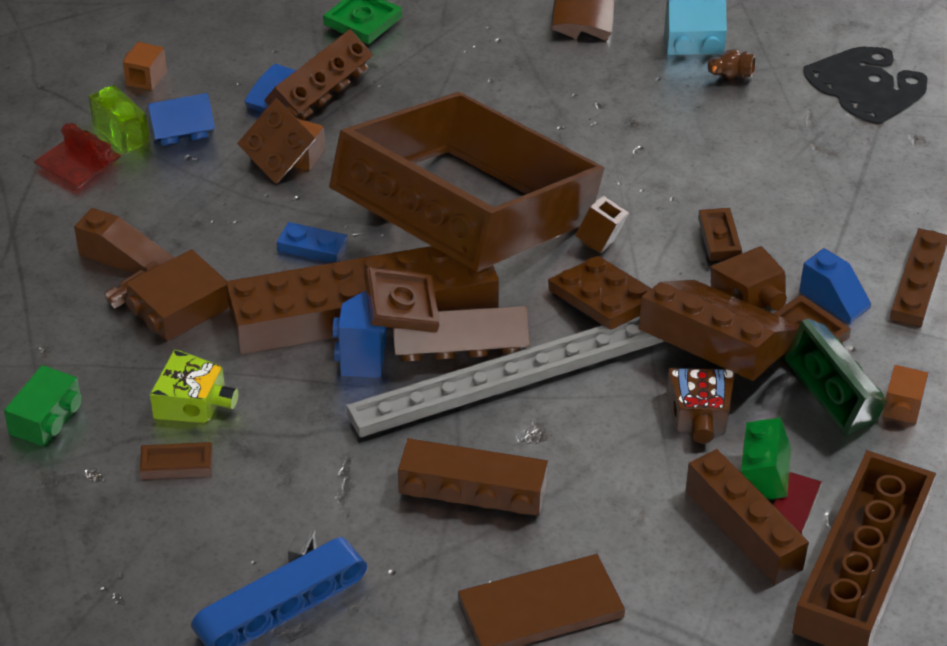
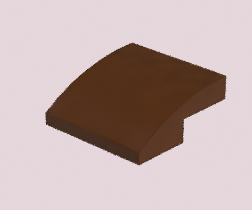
M554 0L550 29L575 39L583 31L607 41L612 33L615 0Z

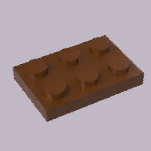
M600 256L589 258L586 262L564 270L560 274L548 279L549 291L610 330L640 316L641 297L652 289Z

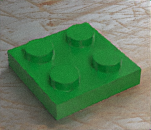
M342 0L323 15V25L343 34L351 29L362 42L369 45L402 18V7L385 0Z

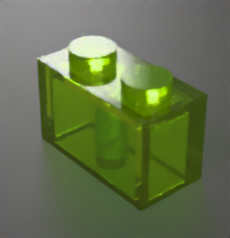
M115 85L103 88L88 96L92 124L122 153L126 154L150 142L146 113Z

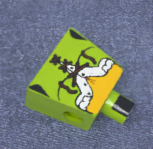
M174 349L150 393L153 418L206 423L210 421L217 406L234 409L238 401L239 392L236 388L225 386L223 368L220 365Z

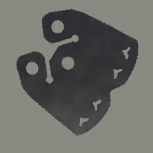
M861 46L851 48L804 66L806 77L815 87L824 93L838 96L841 105L846 110L874 123H882L920 99L927 89L928 78L922 72L900 71L897 77L898 86L901 88L896 90L893 88L895 86L894 77L881 67L860 65V62L882 66L891 65L894 62L893 52L883 47ZM881 53L884 55V59L876 60L872 57V54ZM812 70L819 72L818 77H815V73ZM876 74L881 77V80L873 82L869 79V76ZM916 77L919 82L917 84H910L906 81V78ZM823 83H826V84L831 83V84H832V85H831V86H832V89L829 88L828 85H824ZM849 101L858 103L857 108H855L854 104H851ZM874 112L876 117H873L872 115L866 113Z

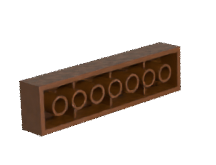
M433 246L235 279L226 281L229 311L240 354L242 355L333 338L334 317H340L342 304L366 290L364 274L367 267L432 275L438 312L499 308V278L493 265L476 272Z

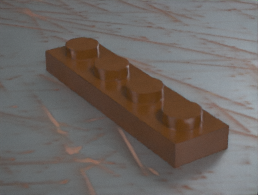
M918 228L891 309V320L922 327L947 248V234Z

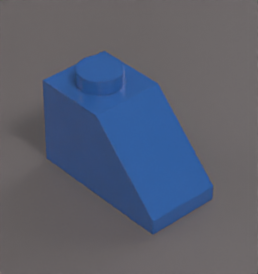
M823 248L804 262L799 292L850 324L871 308V302L850 263L826 248Z

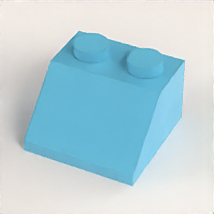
M667 0L664 26L667 55L722 54L725 51L727 33L726 0Z

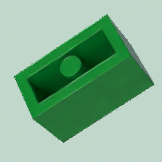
M42 365L4 409L8 433L45 447L50 439L60 432L67 418L80 407L82 395L79 389L78 378Z
M781 417L746 422L741 473L767 500L787 497L791 446Z

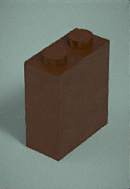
M191 249L127 282L128 297L126 298V303L134 315H139L145 321L152 333L157 332L168 342L229 309L227 280Z

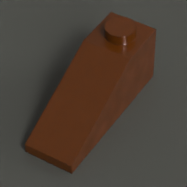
M93 207L74 226L80 256L132 274L139 270L144 272L146 270L145 266L153 261H157L162 265L175 258L119 216Z

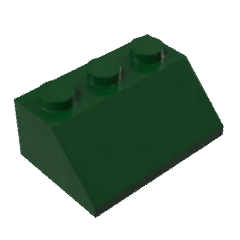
M808 318L801 322L785 357L786 362L845 436L877 421L888 402L884 398L882 391L871 382L863 372L861 365L853 360L842 346L839 338L833 335L826 325Z

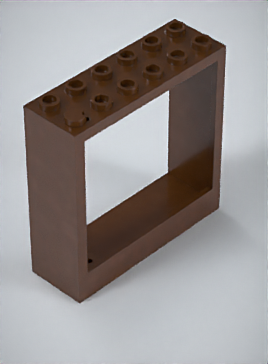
M458 91L340 130L329 188L478 272L579 228L590 206L596 202L605 167ZM449 152L526 195L493 207L416 164Z

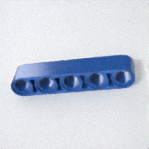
M335 538L205 607L195 615L191 622V628L205 646H242L360 581L367 571V562L345 538Z

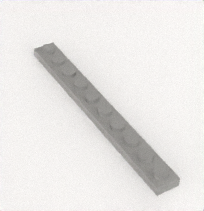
M640 316L612 330L602 325L348 404L347 415L358 436L364 437L664 341L639 330Z

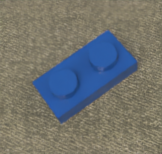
M288 222L277 240V251L328 263L339 262L348 245V235Z

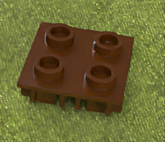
M277 98L274 99L237 143L275 184L280 182L316 140L295 117L297 113L289 106L286 108Z

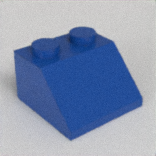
M208 93L149 103L144 111L153 143L161 142L162 146L180 143L179 138L191 136V141L209 138L208 133L215 130Z
M366 290L344 302L340 317H334L333 338H339V342H335L334 361L340 362L341 376L381 378L388 327L371 325Z

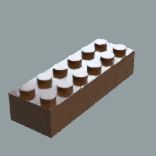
M866 450L797 603L792 629L793 634L826 646L871 645L930 502L936 477L935 472Z

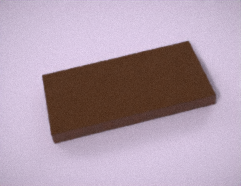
M598 553L458 591V601L478 646H522L625 617V607Z

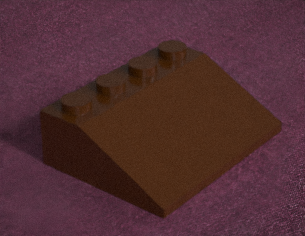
M695 279L662 281L641 297L639 330L752 381L789 350L800 326L797 323Z

